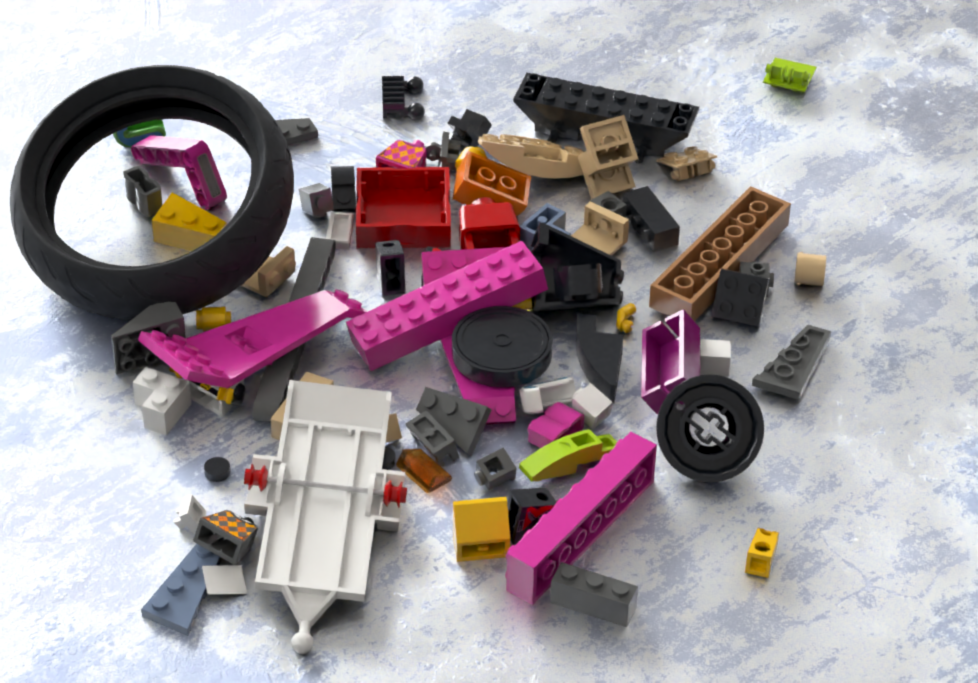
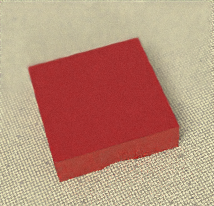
M390 167L357 168L356 249L375 248V243L393 240L400 241L402 248H427V246L451 248L449 167H415L408 169Z

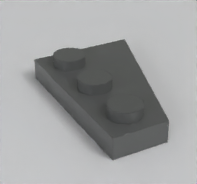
M310 118L276 120L288 146L318 138V130Z
M425 387L416 408L420 414L427 410L455 440V443L471 457L492 411L487 406Z

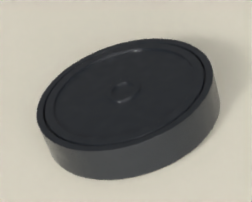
M510 306L486 307L466 315L455 326L452 334V359L456 368L474 382L491 387L519 386L537 379L548 369L552 359L553 337L545 321L532 312Z

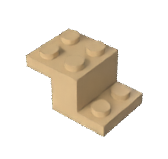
M622 115L582 126L580 131L587 151L577 157L591 199L607 191L615 194L636 187L629 164L636 161L638 156L625 116Z

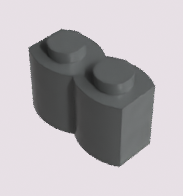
M140 166L123 171L127 200L137 205V209L142 215L146 217L156 215L163 205L160 184L156 180L149 178L148 172Z

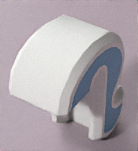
M562 377L552 381L523 386L519 392L523 411L527 414L543 413V409L557 402L565 405L571 404L573 401L572 396L576 390L573 378Z

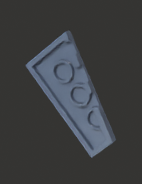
M196 544L141 608L142 617L188 636L191 631V624L199 613L202 599H205L207 595L202 566H220L223 558Z

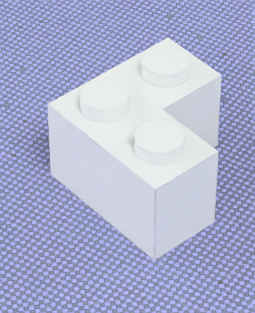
M145 367L133 381L135 405L142 407L144 428L167 435L192 404L190 381Z

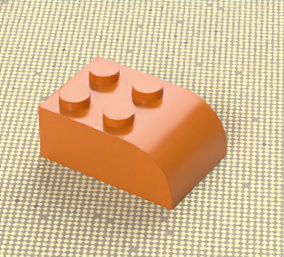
M467 151L457 169L452 199L466 205H471L474 200L482 197L491 198L496 203L509 202L513 205L515 214L518 216L528 205L531 176Z

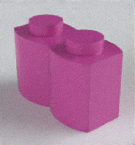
M557 402L549 406L542 416L530 422L527 430L528 442L542 448L562 437L580 432L584 428V414L561 402Z

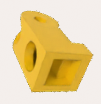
M757 528L747 552L745 573L769 578L778 545L779 532Z

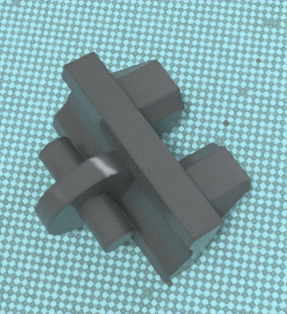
M443 131L441 145L436 142H430L424 146L427 150V159L430 161L438 160V167H449L451 170H456L455 161L459 157L461 141L449 139L450 132Z

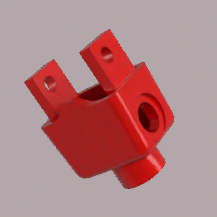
M482 197L474 200L471 205H464L460 208V250L509 247L520 242V226L511 203H496L491 198Z

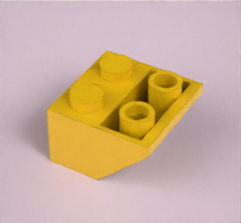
M506 497L453 501V544L457 562L506 558V553L510 548Z

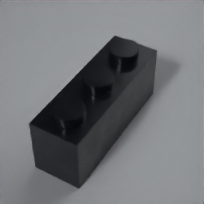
M648 186L623 193L622 202L627 205V219L631 222L633 229L637 230L641 235L643 242L648 244L653 252L679 245L680 226Z

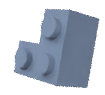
M548 203L520 225V241L524 242L530 252L534 248L531 247V243L540 222L571 236V233L565 231L566 212Z

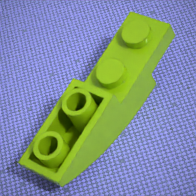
M590 429L576 432L540 448L520 462L519 469L531 482L574 474L578 464L601 460L604 454H608L615 447L617 441L610 434L596 436Z

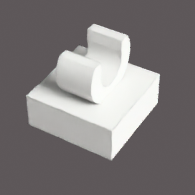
M193 495L183 497L181 507L176 510L179 518L174 519L173 522L179 529L188 527L193 533H196L199 520L206 516L207 511Z

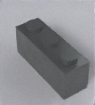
M561 562L551 580L550 603L627 627L637 608L638 586Z

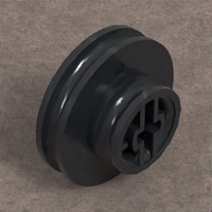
M707 374L689 378L669 392L658 412L656 433L664 457L679 473L696 481L720 482L739 475L755 460L763 443L764 420L757 401L744 386L724 376ZM679 401L685 404L683 410L676 408V404ZM701 409H717L719 413L726 417L728 430L723 427L725 422L717 413L709 411L708 414H705ZM698 413L709 423L713 418L718 419L715 426L726 435L725 439L720 441L711 433L706 437L702 436L701 433L704 429L692 420L693 415ZM690 424L696 428L694 433L701 442L710 444L713 441L716 445L704 446L695 440L690 432Z

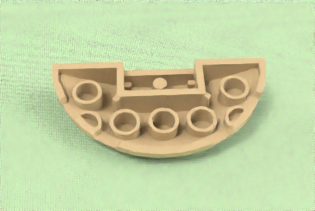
M483 134L478 139V143L498 161L527 175L555 179L583 175L577 156L585 151L580 148L565 145L564 149H562L561 145L551 141L501 134L499 139L496 135Z

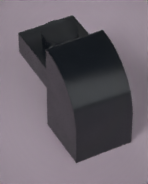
M466 109L461 119L451 116L447 123L453 130L451 139L461 141V145L464 147H478L480 145L478 143L479 137L487 134L492 126L486 116Z
M354 165L330 166L333 211L356 210Z

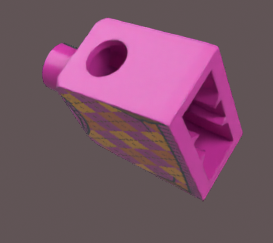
M397 140L376 156V167L397 169L426 167L427 150L424 148V143L420 140H414L413 143Z

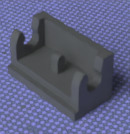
M427 410L405 423L411 435L424 445L440 466H444L443 458L447 454L453 461L460 458L455 440Z

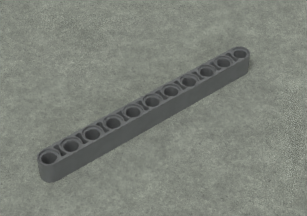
M310 238L289 302L324 290L335 256V240ZM306 342L273 361L272 365L266 366L253 405V420L271 422L272 416L287 398L289 380H294Z

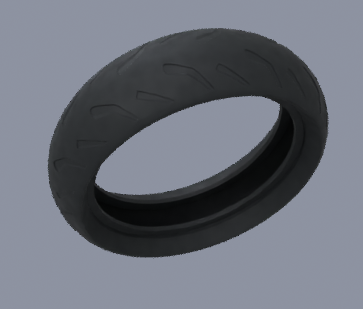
M179 65L139 66L105 75L80 87L60 101L38 123L24 144L14 167L9 197L10 220L17 245L29 267L48 288L72 305L105 317L132 320L150 305L176 302L183 315L199 310L227 296L244 284L268 259L286 228L291 212L294 194V171L291 153L278 123L263 104L242 86L223 76L194 67ZM163 119L195 121L207 124L226 133L249 155L251 159V177L248 190L240 208L230 222L216 236L183 256L151 265H112L82 255L66 244L56 233L54 220L55 205L59 190L67 174L90 148L104 138L124 128L143 122Z

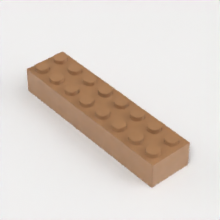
M750 186L650 285L649 307L667 316H671L684 309L695 322L715 300L720 270L723 268L740 272V262H753L789 225L791 203Z

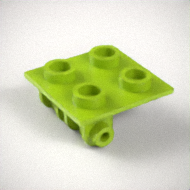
M775 57L771 64L766 65L765 72L767 74L763 83L805 93L817 67Z

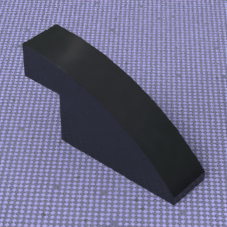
M577 314L576 351L580 366L588 381L615 404L624 335L596 332V315Z

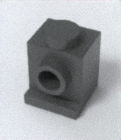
M503 447L477 460L474 476L480 486L485 485L489 491L508 480H514L517 468Z

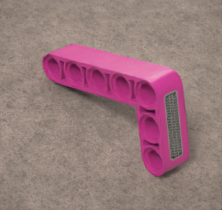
M151 135L131 146L133 157L136 160L139 159L141 164L185 168L195 197L201 207H206L205 210H209L227 199V192L210 148L203 140Z

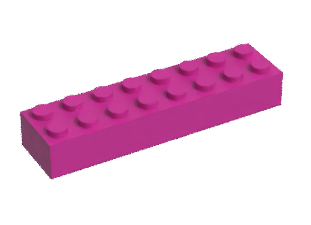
M520 241L346 321V325L353 345L369 370L373 371L453 334V330L458 322L476 310L492 306L511 307L548 290L543 267L524 242Z
M633 432L618 440L615 447L608 454H604L600 462L594 468H590L585 477L578 484L575 483L569 493L563 499L560 498L548 514L542 515L539 522L531 530H527L523 538L516 545H512L506 553V591L533 605L551 587V580L560 563L573 565L654 482L657 444Z

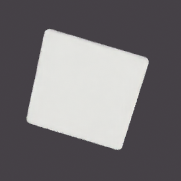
M202 566L207 594L247 593L242 566Z

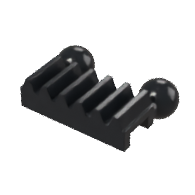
M382 76L383 118H387V113H401V118L409 116L413 120L423 118L425 114L424 107L420 103H412L409 107H405L404 90H408L411 93H419L423 90L424 83L421 78L413 76L404 81V76Z

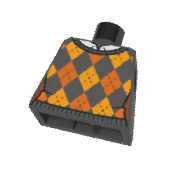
M224 510L200 518L193 542L236 565L251 550L258 527L251 518H243L230 510Z

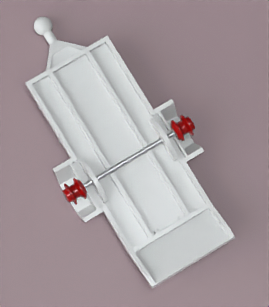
M289 380L277 457L253 454L251 469H245L244 484L248 485L249 490L247 500L244 501L245 514L266 516L255 589L283 593L299 624V632L293 636L291 641L292 648L299 654L311 651L314 640L310 635V628L336 599L364 602L375 523H377V529L398 532L401 505L406 503L407 488L404 487L405 472L382 469L392 392Z

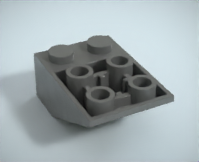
M176 302L150 305L111 335L116 375L163 361L138 341L141 331L152 333V330L164 333L167 337L179 335L186 338L184 316Z

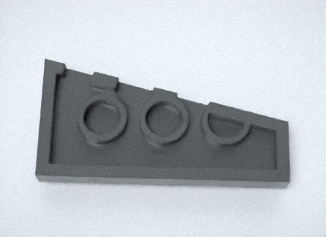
M807 325L791 340L789 347L783 348L778 353V357L764 367V371L760 375L757 374L752 378V386L800 400L830 340L831 331Z

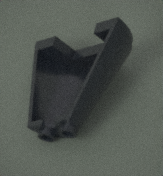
M539 223L531 243V247H534L531 253L543 267L548 290L531 297L532 309H527V311L542 312L620 305L622 303L623 291H620L618 284H621L623 281L624 271L621 270L620 259L545 223ZM590 264L592 269H596V264H601L604 293H599L600 298L584 299L583 294L575 295V300L560 301V297H555L554 267H558V272H563L562 267Z

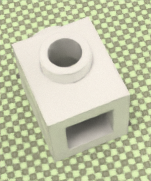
M701 339L700 374L729 376L731 360L730 341Z
M591 383L584 389L579 388L572 396L571 408L584 414V423L592 430L611 413L613 402Z

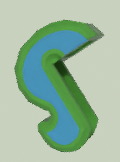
M163 120L139 123L113 133L116 142L127 148H131L132 145L151 135L166 137Z

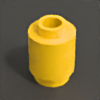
M226 306L202 307V310H196L197 330L203 329V332L231 323V311H226Z

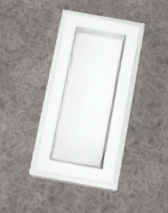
M331 212L326 239L335 240L336 249L350 248L354 213Z

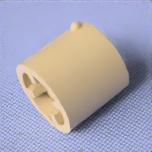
M797 253L794 284L798 286L800 284L823 286L826 255Z

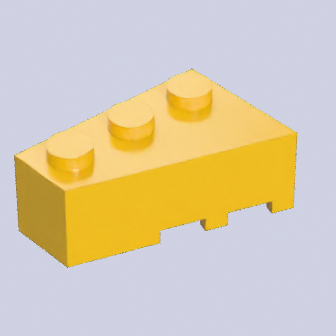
M172 192L152 219L153 240L156 243L193 251L216 236L227 225V222Z

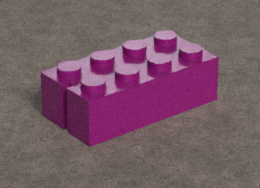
M684 309L665 318L666 324L674 331L678 338L671 333L662 321L642 330L641 398L657 415L662 402L674 387L689 378L700 375V327Z

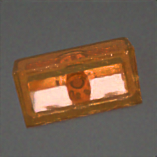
M403 449L396 463V466L402 472H405L426 493H430L452 480L451 475L422 449Z

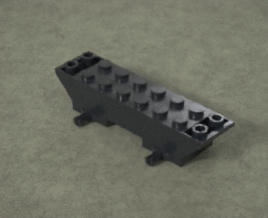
M527 72L513 98V102L534 123V131L549 135L547 141L555 144L558 138L577 140L582 126L624 115L638 156L635 162L638 163L639 161V164L643 162L646 155L664 157L668 148L687 138L699 112V106L688 103L653 98L622 90H613Z

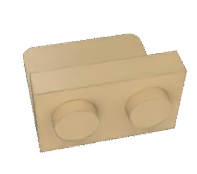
M590 201L585 205L584 225L571 236L612 256L628 242L629 219Z
M286 246L274 258L269 256L257 272L241 286L268 297L295 272L294 249Z

